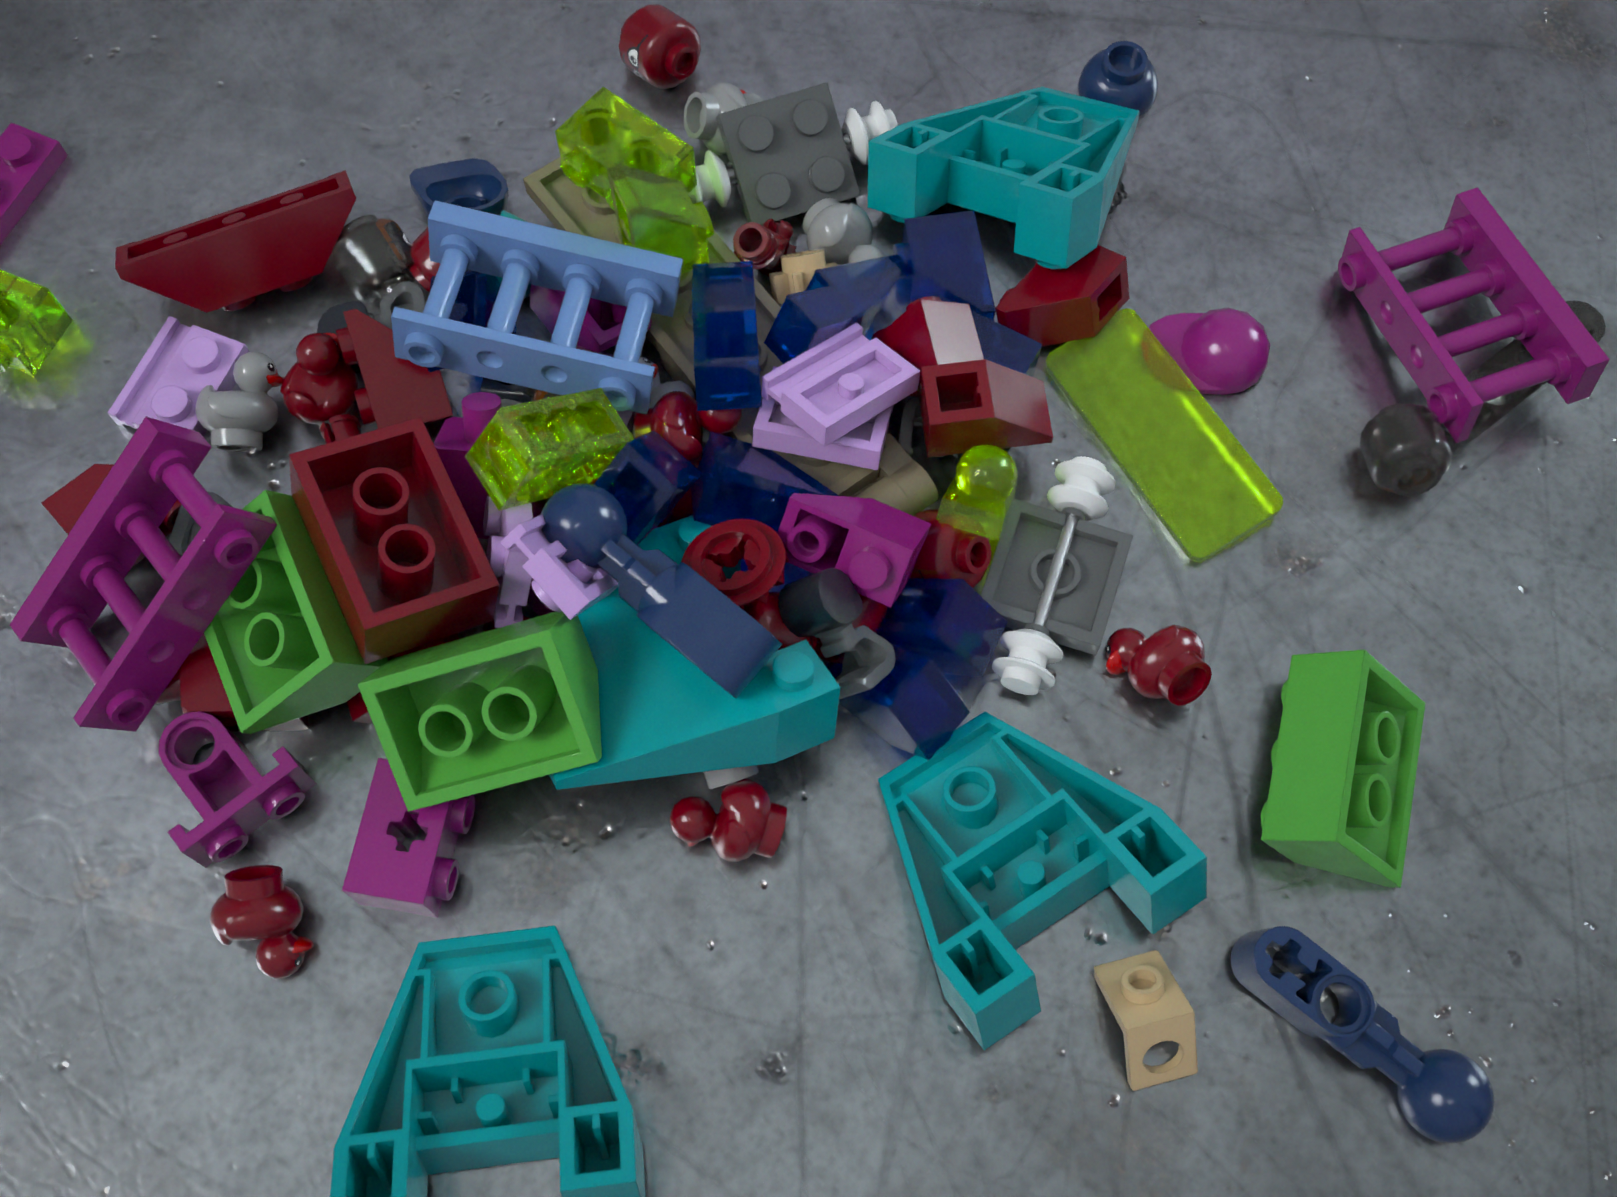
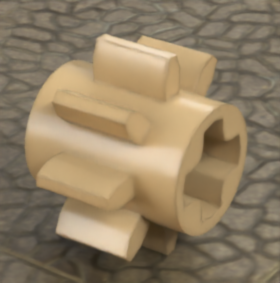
M821 249L780 256L782 271L769 273L772 297L777 304L787 303L790 317L810 316L831 311V295L844 293L840 264L837 265V262L826 264L824 250Z

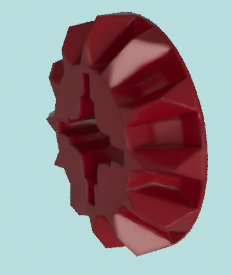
M751 519L727 520L707 528L693 539L681 562L696 571L741 609H743L744 605L755 600L767 604L769 591L774 586L784 584V566L789 561L784 544L776 531L762 522ZM744 559L748 571H736L731 579H726L723 567H735L739 560Z

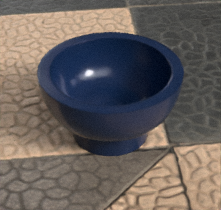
M1130 41L1112 43L1106 49L1095 54L1084 66L1078 81L1080 96L1139 110V116L1146 113L1152 107L1158 90L1157 74L1145 50L1138 44Z

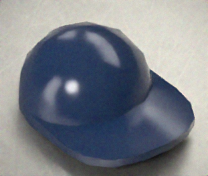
M471 158L415 169L409 175L411 188L421 202L427 218L435 200L499 216L503 210H507L509 197L507 181L497 168L487 160Z

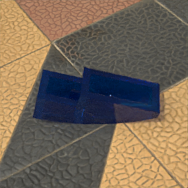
M898 254L817 269L806 291L786 296L764 344L785 364L855 323L863 327L862 335L864 336L879 314L899 277L905 261Z
M753 261L693 264L692 320L697 411L762 407Z

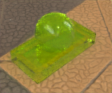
M983 444L970 448L961 456L956 465L955 477L944 494L936 517L939 523L949 524L955 528L995 540V538H999L1017 490L1015 487L1017 486L1018 471L1015 461L1008 452L995 445Z

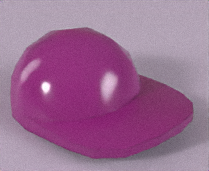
M1227 307L1210 310L1206 313L1168 315L1153 322L1143 333L1140 351L1144 366L1153 380L1166 389L1190 394L1227 395L1242 392L1258 382L1267 369L1270 342L1264 326L1248 312Z

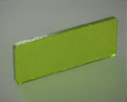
M1129 308L1119 310L1095 337L1069 341L1048 354L1046 358L1047 372L1189 559L1196 562L1206 560L1280 512L1283 506L1281 494L1134 310Z

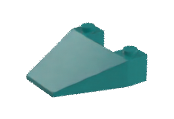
M1038 87L902 123L869 141L868 208L890 214V217L897 222L913 223L922 220L925 215L942 205L950 203L1016 223L1014 253L1036 259L1037 263L1045 268L1066 269L1098 246L1136 130L1139 110L1046 87Z
M710 509L653 529L638 546L644 551L659 549L679 565L685 550L693 539L707 528L721 521L715 512ZM739 560L735 567H723L726 579H731L736 571H741V560ZM617 587L610 595L578 615L598 669L602 757L598 762L553 773L549 777L555 788L559 790L776 763L835 737L841 687L808 641L803 640L776 651L739 697L735 699L636 616L638 612L619 597Z
M985 711L878 779L944 998L983 1050H986L1041 1012L1035 973L1016 951L1024 943L1109 886L1152 935L1207 898V856L1161 808Z
M556 926L419 942L335 1144L330 1197H427L428 1175L553 1158H559L560 1193L562 1197H645L643 1145L634 1111Z

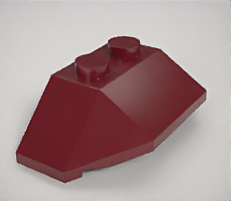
M345 170L330 175L327 178L194 223L117 247L115 269L121 280L206 313L220 308L224 311L239 310L253 303L257 295L277 288L283 292L297 290L309 284L313 279L312 276L322 273L353 208L356 196Z

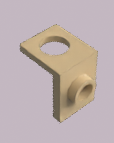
M1154 950L1095 966V980L1124 1035L1127 1081L1132 1091L1196 1074L1198 1072L1194 1010L1159 951ZM1163 1041H1174L1179 1044L1176 1055L1170 1061L1158 1066H1149L1143 1063L1145 1053L1153 1045Z

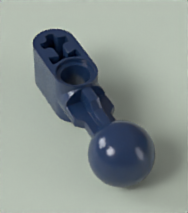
M574 484L556 492L545 504L541 515L543 514L546 524L541 530L549 543L558 540L567 549L561 559L565 563L578 559L592 568H601L618 582L619 597L638 612L636 616L735 699L739 697L782 645L759 622L683 562L678 565L659 549L644 551L628 538L627 519L624 509L616 497L607 490L592 484Z
M1278 926L1248 932L1237 940L1231 953V967L1240 984L1302 1033L1323 1039L1360 1069L1376 1067L1398 1085L1397 1097L1401 1111L1409 1124L1420 1134L1437 1142L1460 1143L1474 1138L1488 1125L1494 1110V1093L1490 1080L1483 1069L1468 1056L1454 1050L1432 1049L1423 1052L1400 1034L1398 1019L1374 1000L1367 984L1302 932L1292 927ZM1274 947L1276 953L1272 959L1265 951L1267 948ZM1274 962L1284 972L1271 973L1269 969ZM1295 974H1305V975L1302 976V977H1300V978H1298ZM1326 987L1335 993L1339 1001V1013L1333 1023H1330L1324 1017L1320 1008V997Z

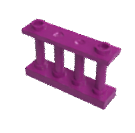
M1478 187L1456 194L1443 230L1377 251L1361 227L1349 230L1342 258L1338 262V272L1342 284L1347 290L1355 293L1427 399L1428 409L1432 417L1438 423L1444 424L1456 443L1468 439L1484 402L1546 381L1553 385L1567 405L1590 397L1610 359ZM1448 252L1458 255L1469 270V273L1410 293H1406L1392 273V271ZM1478 294L1489 297L1501 314L1500 316L1438 337L1422 315V313ZM1514 337L1522 342L1534 360L1469 382L1452 357Z
M147 416L144 418L10 623V627L20 641L69 648L95 686L73 717L79 727L137 731L277 526V523L270 516L216 503L195 478L194 473L212 448L200 432ZM177 499L201 528L182 557L158 528ZM142 552L165 581L147 609L124 580ZM107 604L129 632L128 637L112 660L90 630Z

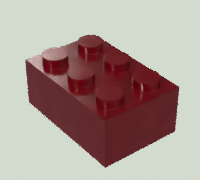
M421 417L289 454L292 498L364 665L494 620L500 584Z

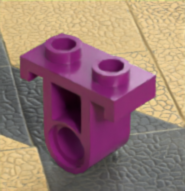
M200 711L185 713L173 719L164 729L159 739L158 754L164 767L204 820L191 831L181 824H177L167 833L183 854L205 868L213 862H223L236 855L245 847L249 840L248 836L268 820L280 819L293 812L303 802L305 798L304 793L317 784L304 766L284 746L272 754L279 765L266 774L242 741L214 716ZM215 742L212 754L205 761L193 765V758L196 752L203 745Z

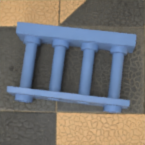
M434 201L428 217L430 261L440 263L423 313L395 307L393 310L391 321L395 357L409 360L422 367L445 368L598 403L614 411L628 410L641 414L648 413L655 367L641 364L639 359L651 314L656 313L673 317L680 285L682 258ZM466 270L503 278L486 328L449 319ZM528 284L565 291L550 342L512 334ZM590 298L627 306L613 357L576 349Z

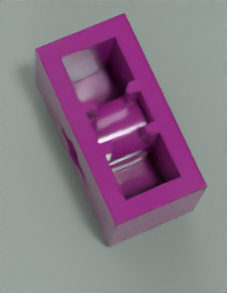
M378 758L342 891L359 905L438 918L442 899L450 900L456 888L459 862L457 859H453L459 833L467 834L470 829L475 810V796L470 795L408 812L388 760ZM421 827L427 834L425 840L413 841L408 850L403 845L405 837L416 838Z

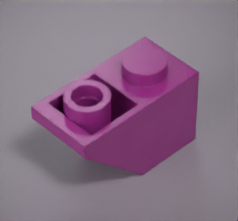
M794 493L789 498L777 534L784 544L789 560L788 563L813 574L831 567L839 569L848 576L859 594L891 608L912 575L931 523L873 498Z

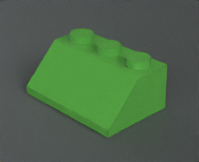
M264 490L242 510L270 516L277 523V526L204 632L240 732L248 734L347 702L360 692L358 683L388 662L386 657L364 665L292 495Z
M552 612L392 658L358 683L361 695L408 812L598 762L602 757L598 669L578 615L570 620L563 612Z
M1366 650L1292 655L1288 680L1285 681L1281 692L1283 711L1279 735L1271 751L1273 771L1268 801L1265 802L1261 811V840L1294 863L1385 887L1401 888L1425 702Z

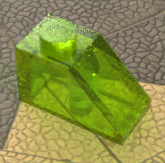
M616 164L607 168L621 244L682 258L681 274L709 264L707 238L714 236L713 225L703 202L700 201L693 204L682 181L622 164Z

